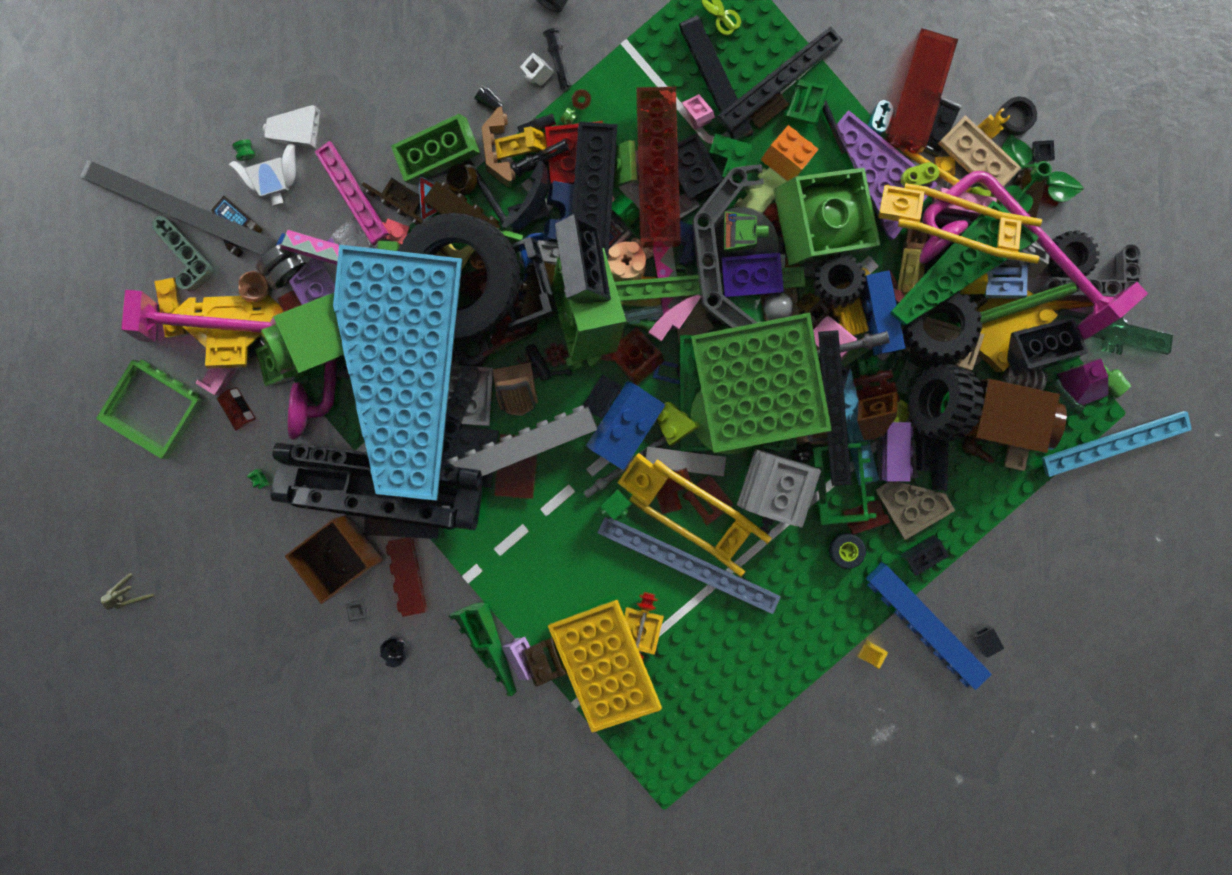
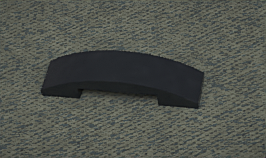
M539 161L530 176L534 181L531 190L518 212L510 211L502 225L504 230L513 233L520 232L540 209L546 197L550 181V171L542 161Z

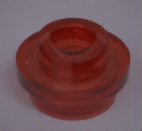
M577 90L572 95V103L577 109H586L591 103V96L586 90ZM580 97L585 98L583 103L578 102Z

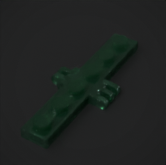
M1061 308L1058 310L1057 321L1074 317L1078 325L1089 314ZM1124 316L1091 336L1102 339L1101 351L1106 352L1108 349L1109 353H1114L1116 348L1117 355L1122 354L1124 345L1168 355L1171 353L1173 341L1172 334L1127 324V320L1123 319Z

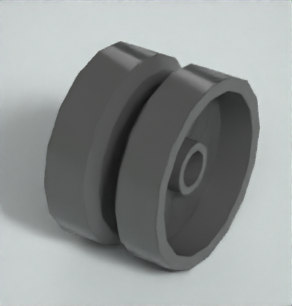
M279 244L260 258L256 264V269L262 276H268L267 282L274 290L288 285L290 279L307 262L302 256L281 249V244Z

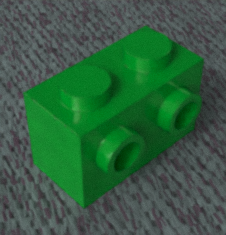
M617 488L601 504V512L607 519L611 517L613 520L617 517L621 519L628 513L626 508L631 505V501Z

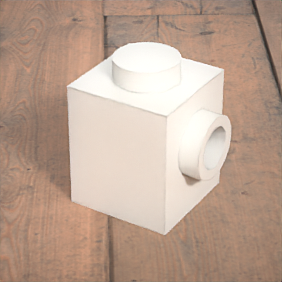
M534 53L520 66L526 73V79L532 84L536 82L540 86L554 73L548 64Z

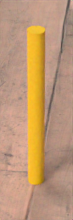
M908 147L903 152L904 155L920 165L930 162ZM938 167L940 178L953 186L960 181ZM970 187L965 192L969 193L972 188Z

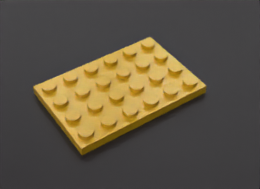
M618 600L548 625L592 733L662 709Z

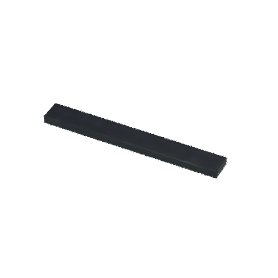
M830 26L717 116V120L730 133L839 46L843 39Z
M839 330L818 332L822 381L832 430L827 431L832 486L852 485Z

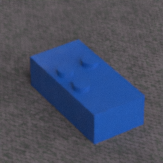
M890 270L864 276L866 281L861 292V304L869 331L866 333L874 335L887 331L890 344L872 347L873 356L905 349L901 324L890 314L897 305Z
M627 381L586 447L624 470L665 407V404L637 385Z

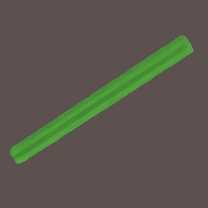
M1070 282L980 312L982 316L980 322L983 324L1077 292L1074 282Z

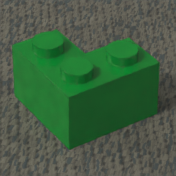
M715 133L709 155L712 159L726 163L722 174L724 180L733 168L746 166L753 145ZM732 176V180L735 183H741L740 176Z

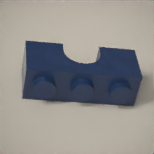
M553 181L549 185L547 205L558 208L560 220L550 219L545 223L543 241L558 243L555 224L572 215L573 184Z

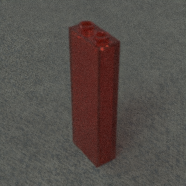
M921 28L918 32L885 139L894 148L902 147L908 149V152L913 154L922 153L925 150L958 39Z

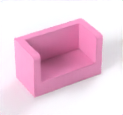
M238 368L209 369L204 378L197 380L196 384L213 395L221 396Z

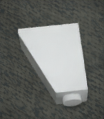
M311 105L267 118V122L263 126L264 138L273 143L297 144V146L315 148L320 110L316 106Z

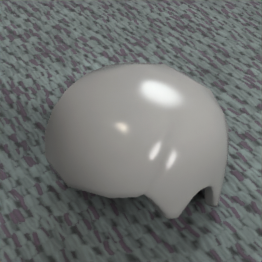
M770 294L764 300L763 309L768 320L792 316L794 311L793 303L787 294Z

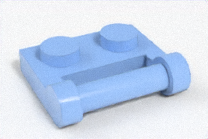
M1021 265V267H996L987 273L986 298L1022 299L1027 297L1028 265ZM993 275H1021V278L993 277Z

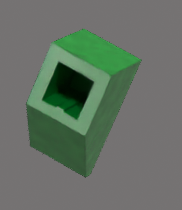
M622 193L612 202V213L639 239L649 229L646 217L636 204Z

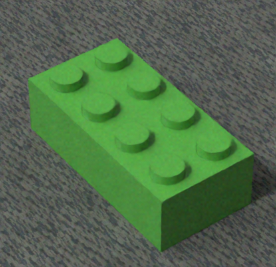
M457 114L391 145L404 182L412 185L419 183L420 177L427 179L480 154L468 120L461 114Z

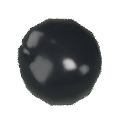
M391 636L386 638L380 646V657L384 659L385 665L388 667H398L408 658L409 647L401 637Z

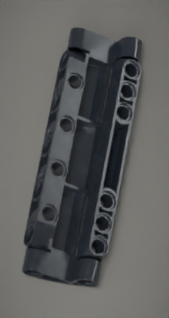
M277 442L273 447V458L278 461L270 493L271 500L274 502L288 503L304 509L448 530L460 528L475 531L477 528L482 496L481 470L455 467L452 464L441 462L439 484L458 488L439 486L437 500L381 495L375 492L367 452L302 443L293 445ZM324 454V457L319 460V457ZM342 456V460L337 463V459ZM302 465H304V466H311V467H318V468H325V469H332V470L347 471V473H345V472H338V471H331V470H324V469H317V468H310V467H302ZM454 471V475L451 478H447V475ZM322 496L321 500L316 503L317 498ZM358 501L357 506L352 508L353 503ZM395 506L394 511L389 513V509ZM432 512L431 517L425 519L426 514Z

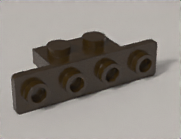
M392 177L382 193L362 181L361 185L366 188L364 190L365 193L373 198L377 195L381 198L380 202L389 208L393 205L397 208L395 212L401 216H410L413 218L411 222L416 225L422 224L425 221L415 215L420 208V195Z

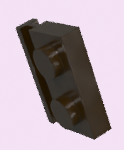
M779 93L748 118L759 130L787 108L789 103Z

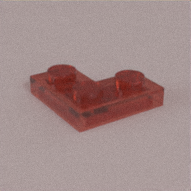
M687 468L673 471L691 482ZM668 478L656 495L663 514L682 509L677 491L686 489Z

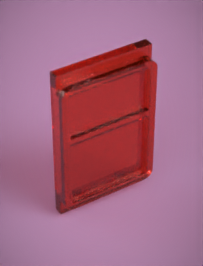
M500 434V438L507 436L505 434ZM537 454L498 469L495 495L533 499Z

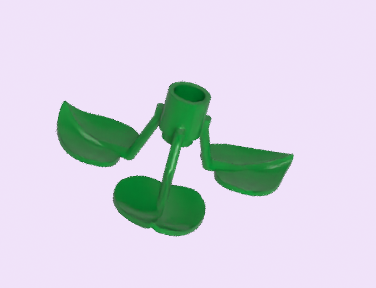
M1012 134L1004 141L1001 149L1021 169L1033 168L1030 173L1032 180L1023 191L1018 186H1008L1005 188L1026 212L1033 205V198L1026 194L1027 190L1035 182H1041L1045 178L1046 185L1049 186L1047 190L1048 195L1056 202H1067L1083 191L1084 187L1071 175L1062 171L1051 173L1052 167L1046 161L1027 165L1032 160L1033 152L1024 141L1017 139ZM1000 202L1001 207L1004 208L1008 213H1010V212L1005 208V206Z

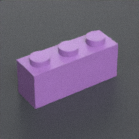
M893 422L885 435L882 436V480L910 481V477L913 475L910 457L913 456L911 438L914 431L909 422Z

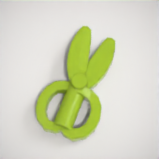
M701 0L704 8L710 14L718 17L716 28L722 35H731L734 30L740 27L741 18L738 13L733 10H726L724 12L721 0H711L713 4L707 0ZM727 15L734 16L737 23L734 24ZM721 21L725 24L729 31H725L720 26Z

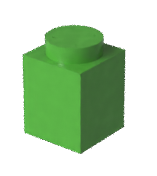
M334 293L273 316L270 321L272 326L261 330L268 352L280 374L292 370L294 376L344 356L340 330L333 307Z

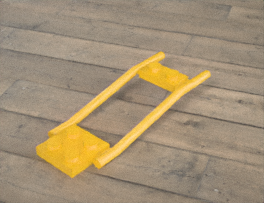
M905 183L904 188L884 185L878 218L898 221V227L918 230L996 257L1038 264L1039 256L1018 251L1021 224L1040 227L1042 219L1000 212L925 186ZM924 195L1000 220L997 248L920 223Z
M638 453L618 481V484L632 494L629 500L638 508L711 553L740 577L746 571L734 563L731 558L750 533H754L766 544L772 539L741 513L673 472L658 459L652 464ZM668 478L736 519L716 547L649 506Z

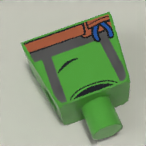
M725 211V253L755 248L757 238L769 237V226H757V216Z

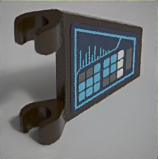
M224 195L211 209L212 213L246 228L248 226L253 231L261 233L263 230ZM223 239L229 252L236 257H240L243 254V251L237 246Z

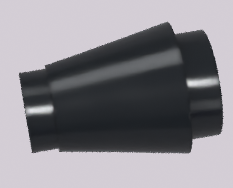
M484 86L479 89L474 97L478 104L492 111L502 107L504 104L488 87L485 88Z

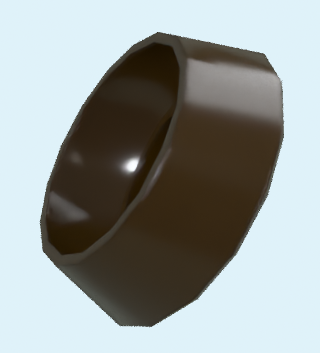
M467 163L456 164L449 169L446 175V183L452 188L451 191L457 195L459 192L466 196L475 188L477 183L476 171Z

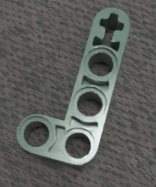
M163 216L154 218L152 228L186 266L176 277L177 286L190 292L197 290L213 275V266L172 220ZM179 236V243L175 245L174 239ZM192 251V257L187 259V253ZM205 265V271L200 274V266ZM190 277L191 283L185 286V280Z

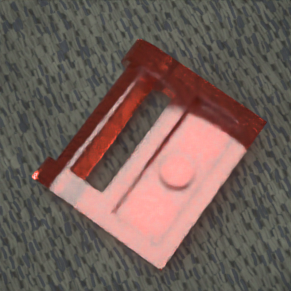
M707 475L696 484L697 487L729 507L734 505L710 475ZM688 490L682 495L703 518V523L706 526L724 513L707 502L714 511L709 515L696 499L693 492Z

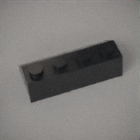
M575 214L555 224L566 298L579 304L610 301L611 296L599 226Z
M1074 317L1011 333L1007 361L1014 377L1074 361L1087 354L1088 349Z

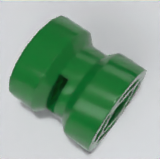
M876 356L855 360L859 378L866 377L868 374L879 375V363Z

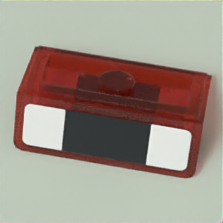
M237 387L226 390L216 398L235 431L256 419Z

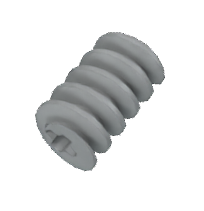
M1009 365L1003 372L1002 382L1043 390L1046 386L1048 375L1047 372L1044 373L1042 370L1014 377Z

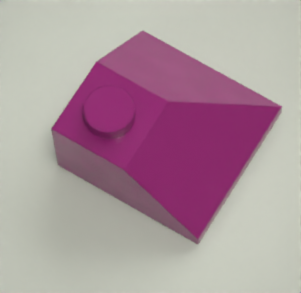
M1094 359L1057 374L1071 410L1108 395V374L1102 359Z

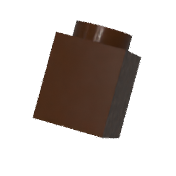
M993 379L979 380L981 383L980 387L983 388L984 395H982V398H984V405L981 407V410H983L982 415L978 417L977 425L972 427V431L969 434H964L963 438L1033 453H1047L1048 449L1053 450L1057 447L1064 433L1067 416L1065 405L1058 403L1060 394Z
M349 515L332 519L285 555V558L320 604L340 594L383 561Z

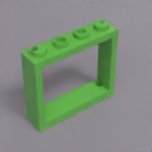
M143 359L140 361L131 360L96 419L157 457L169 459L204 400L199 398L200 394L192 389L188 391L183 388L184 384L180 381L168 379L165 372L159 369L156 371L152 369L149 362ZM140 370L192 401L165 447L113 416Z

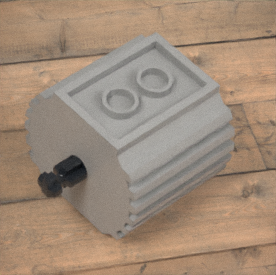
M755 449L737 505L747 511L763 516L761 522L764 523V526L759 528L766 534L770 533L771 530L768 527L773 525L774 520L803 527L821 470L795 460Z

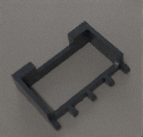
M532 237L513 243L511 247L515 250V253L526 250L528 258L532 259L542 292L539 296L543 310L518 320L513 306L511 311L507 313L512 321L508 323V332L516 331L559 314L538 241Z

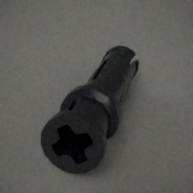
M551 28L543 32V36L546 37L548 43L547 51L549 54H552L560 89H565L564 80L567 88L572 86L562 52L564 44H561L560 29Z
M563 139L534 155L527 154L525 158L517 162L513 161V170L521 178L524 173L530 170L534 171L539 161L544 163L569 151L570 148L566 140Z

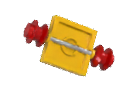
M644 592L643 595H639L642 598V602L637 603L642 610L626 607L624 617L638 651L655 655L664 616L649 613V611L656 609L653 606V602L658 601V599L655 598V594Z

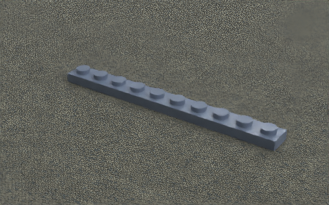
M605 517L599 528L598 534L771 614L774 613L781 598L780 595L612 518L607 519Z

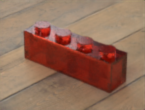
M402 537L391 539L388 541V545H386V552L391 557L392 563L389 564L391 575H394L395 578L393 589L395 594L398 593V612H401L402 617L425 613L428 608L414 538Z

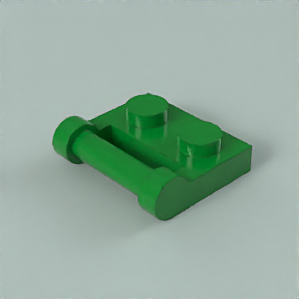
M796 79L794 85L796 88L789 108L785 110L784 118L817 126L829 87ZM807 89L800 112H795L802 91Z

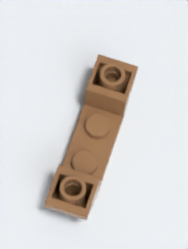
M498 107L481 127L486 171L507 187H512V180H515V172L513 168L510 169V162L497 163L496 151L492 152V145H495L494 134L505 133V125H508L507 113L503 114L502 107Z

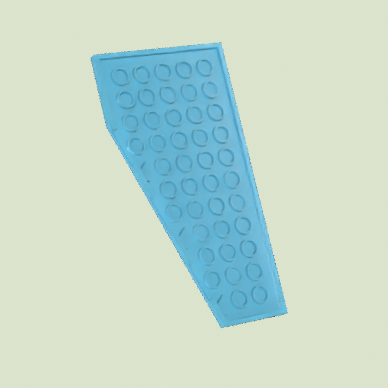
M339 245L333 307L340 330L342 347L352 383L375 492L381 495L437 500L462 259Z

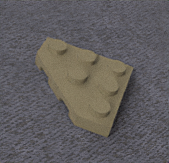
M888 481L874 489L904 540L955 511L944 493L898 481Z

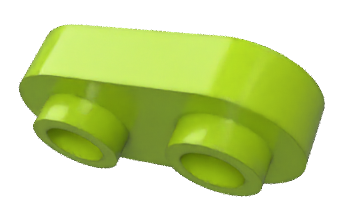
M931 162L908 168L901 175V183L903 186H905V183L919 186L930 184L938 178L939 168Z

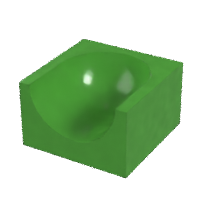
M865 168L798 176L773 189L789 266L827 260L830 255L835 258L836 254H841V257H844L845 254L853 256L880 246Z
M604 248L602 249L611 296L610 301L579 304L567 299L564 292L565 286L561 273L560 257L556 261L552 292L559 312L558 318L571 362L616 352L626 324V318Z

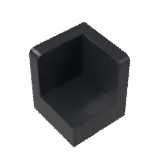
M986 626L971 634L982 655L987 658L1004 649L994 628Z

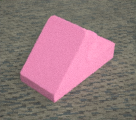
M700 95L682 102L695 129L710 123L715 118L713 110Z

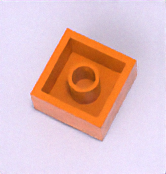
M788 125L771 144L761 158V161L785 180L789 181L800 174L819 149Z

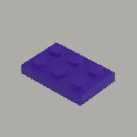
M780 253L721 258L723 291L726 298L784 292Z

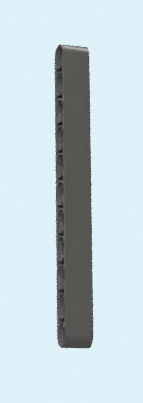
M87 160L80 178L261 256L274 248L278 242L90 160Z

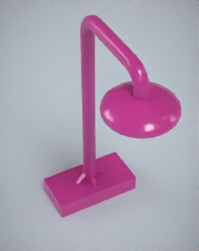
M984 171L971 172L945 192L946 194L959 197L973 184L982 183L1011 214L1030 217L998 180ZM939 199L934 201L924 212L923 224L938 228L935 223V216L950 203ZM965 220L954 221L942 227L941 230L960 236L967 230L968 222ZM1023 224L1039 237L1036 240L1037 243L1094 304V311L1077 325L1083 340L1123 317L1148 294L1136 282L1114 297L1103 296L1040 227ZM928 234L931 238L921 250L920 263H929L953 242Z
M125 290L121 330L138 341L155 342L157 324L261 333L262 329L272 326L270 322L158 313L159 305L143 291ZM338 358L325 364L323 399L320 405L309 406L308 395L300 382L292 385L288 406V435L290 439L296 440L301 436L307 425L308 418L321 417L332 408L335 399Z

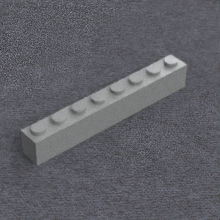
M581 405L572 409L573 413L566 415L565 412L554 417V421L548 423L547 420L537 423V427L534 429L524 428L518 431L519 435L512 437L511 434L500 438L501 442L497 444L490 442L483 445V449L476 452L475 449L464 453L465 457L458 459L455 456L446 461L455 467L481 470L482 476L593 432L597 430V426L589 406L584 408ZM454 471L450 472L447 478H451L454 475Z

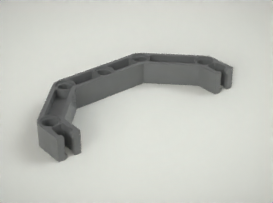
M761 164L733 168L692 221L701 304L708 313L727 328L758 322L722 294L714 224L740 190L756 189L763 186V179L747 181L746 175L755 172L756 174L762 173ZM732 176H740L741 183H735L732 180ZM698 219H705L708 223L707 226H699ZM703 258H710L712 266L706 267L702 262ZM710 296L715 297L717 300L716 306H710L707 298Z

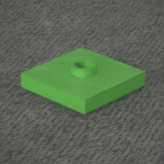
M626 141L616 146L613 188L637 180L634 141Z

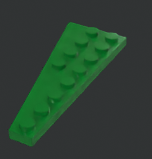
M994 200L988 206V208L1008 213ZM980 214L961 236L997 248L1000 220ZM1021 224L1018 252L1029 247L1039 238L1023 224ZM954 243L896 305L890 314L906 326L1008 259Z

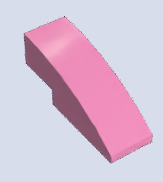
M697 294L675 305L654 324L648 334L661 342L671 326L679 330L701 296Z

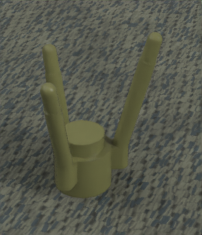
M129 573L113 588L108 590L106 595L101 597V603L107 610L114 607L119 609L123 606L152 598L154 594L121 602L123 600L122 594L130 590L131 586H127L119 592L116 590L132 576Z

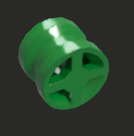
M239 140L232 144L233 149L237 153V161H246L256 156L255 151L251 149V140Z

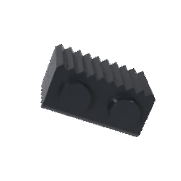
M602 374L584 402V408L589 406L591 413L602 419L610 409L613 400L621 392L622 386Z

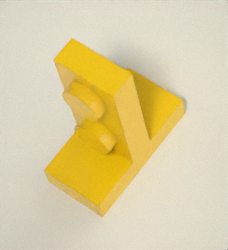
M530 126L524 128L523 133L495 139L497 159L502 160L527 153L540 152L547 148L546 134Z

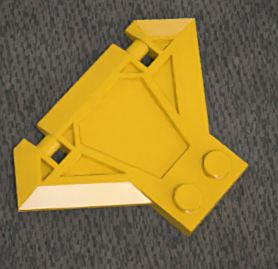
M269 295L259 302L245 301L242 299V296L204 297L203 302L196 303V297L188 298L171 314L270 322L273 316L286 310ZM196 310H202V312L196 313ZM182 326L206 348L205 366L207 369L247 367V347L262 335L257 332Z

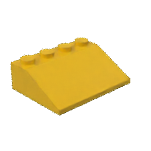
M1027 290V297L1034 295L1029 290ZM988 298V302L981 306L977 312H983L1019 299ZM1044 303L983 323L980 333L985 335L978 355L996 372H1002L1009 366L1007 355L1011 333L1051 323L1058 315Z

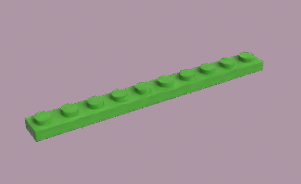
M804 267L782 268L783 289L805 287ZM720 273L722 293H724L722 273ZM698 275L615 282L620 302L700 295Z

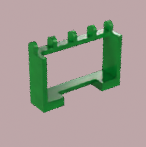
M869 441L848 442V448H857L864 514L829 517L822 451L828 450V444L815 445L813 447L815 467L821 470L818 479L821 525L869 521L870 518H876V513H868L867 501H874V496H866L865 482L873 480L872 477H864L863 463L871 462L870 458H862L861 446L869 445Z

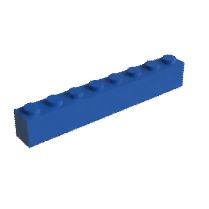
M881 562L865 578L869 582L867 586L875 594L879 592L883 596L881 600L888 607L891 605L895 609L893 613L901 621L905 619L909 623L907 627L914 634L918 632L922 636L920 641L928 648L931 646L935 650L933 654L940 661L944 659L948 663L946 667L954 675L957 673L961 677L959 681L966 688L970 686L976 690L992 675L887 565Z

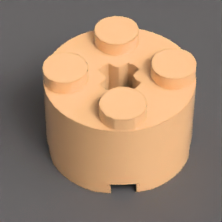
M620 242L609 249L608 263L614 281L641 280L646 267V256L636 242Z

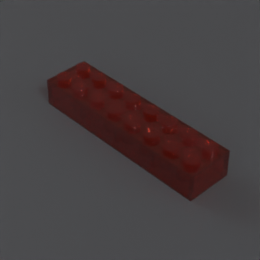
M637 87L640 248L679 247L681 238L676 87Z

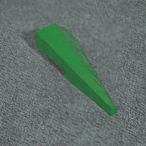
M474 603L451 613L449 618L451 620L455 619L461 627L459 629L460 633L467 635L471 642V648L486 668L493 670L497 683L501 681L507 691L506 695L513 696L517 691L488 603Z

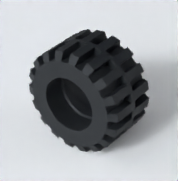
M1075 230L1073 232H1065L1052 239L1063 253L1066 246H1071L1077 251L1079 261L1076 267L1084 276L1094 271L1096 268L1094 265L1099 262L1096 256L1100 255V251H1096L1098 244L1092 242L1094 240L1092 236L1088 238V233L1083 232L1080 234L1079 230ZM1049 256V268L1046 269L1048 273L1052 271L1053 274L1051 276L1069 278Z
M836 254L834 258L830 255L827 260L824 259L818 266L814 276L813 288L815 289V295H819L822 301H826V306L829 307L832 304L834 305L833 308H838L839 305L845 308L847 304L852 305L859 298L866 278H864L865 270H861V263H855L857 259L854 257L849 259L847 254L844 257H841V254ZM835 273L842 274L848 278L850 286L845 289H837L829 283L828 277Z

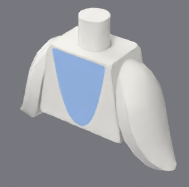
M288 144L283 158L279 157L246 168L235 161L231 162L228 166L234 170L249 193L262 198L270 197L273 207L284 204L281 194L288 192L289 187L295 180V152L297 144Z

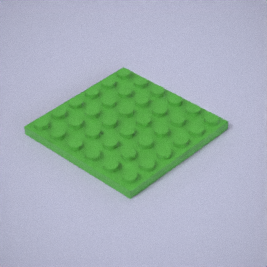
M810 313L691 336L714 453L832 431Z

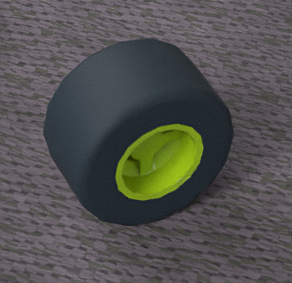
M842 533L835 536L831 541L829 555L836 565L845 569H853L864 561L866 547L859 537L850 533Z

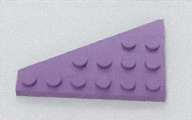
M848 110L835 128L854 168H865L872 206L879 217L884 185L904 188L900 180L902 173L916 165ZM934 181L923 186L934 189L938 183ZM924 195L923 202L928 197L927 195ZM879 218L888 239L892 241L902 228L898 227V221Z

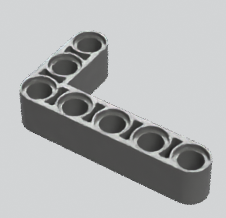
M1128 244L1116 255L1117 280L1088 279L1103 296L1114 297L1136 282L1142 286L1141 252L1138 246ZM1050 278L1040 288V292L1049 290L1048 286L1055 288L1073 281L1070 278ZM1077 285L1076 293L1056 299V301L1091 302ZM1107 288L1110 289L1113 292V294H1110Z

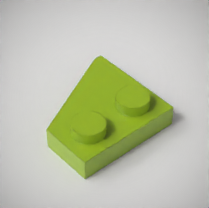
M671 402L664 403L665 407L656 419L669 445L676 444L700 427L698 422L692 421L687 417L686 413L679 411Z

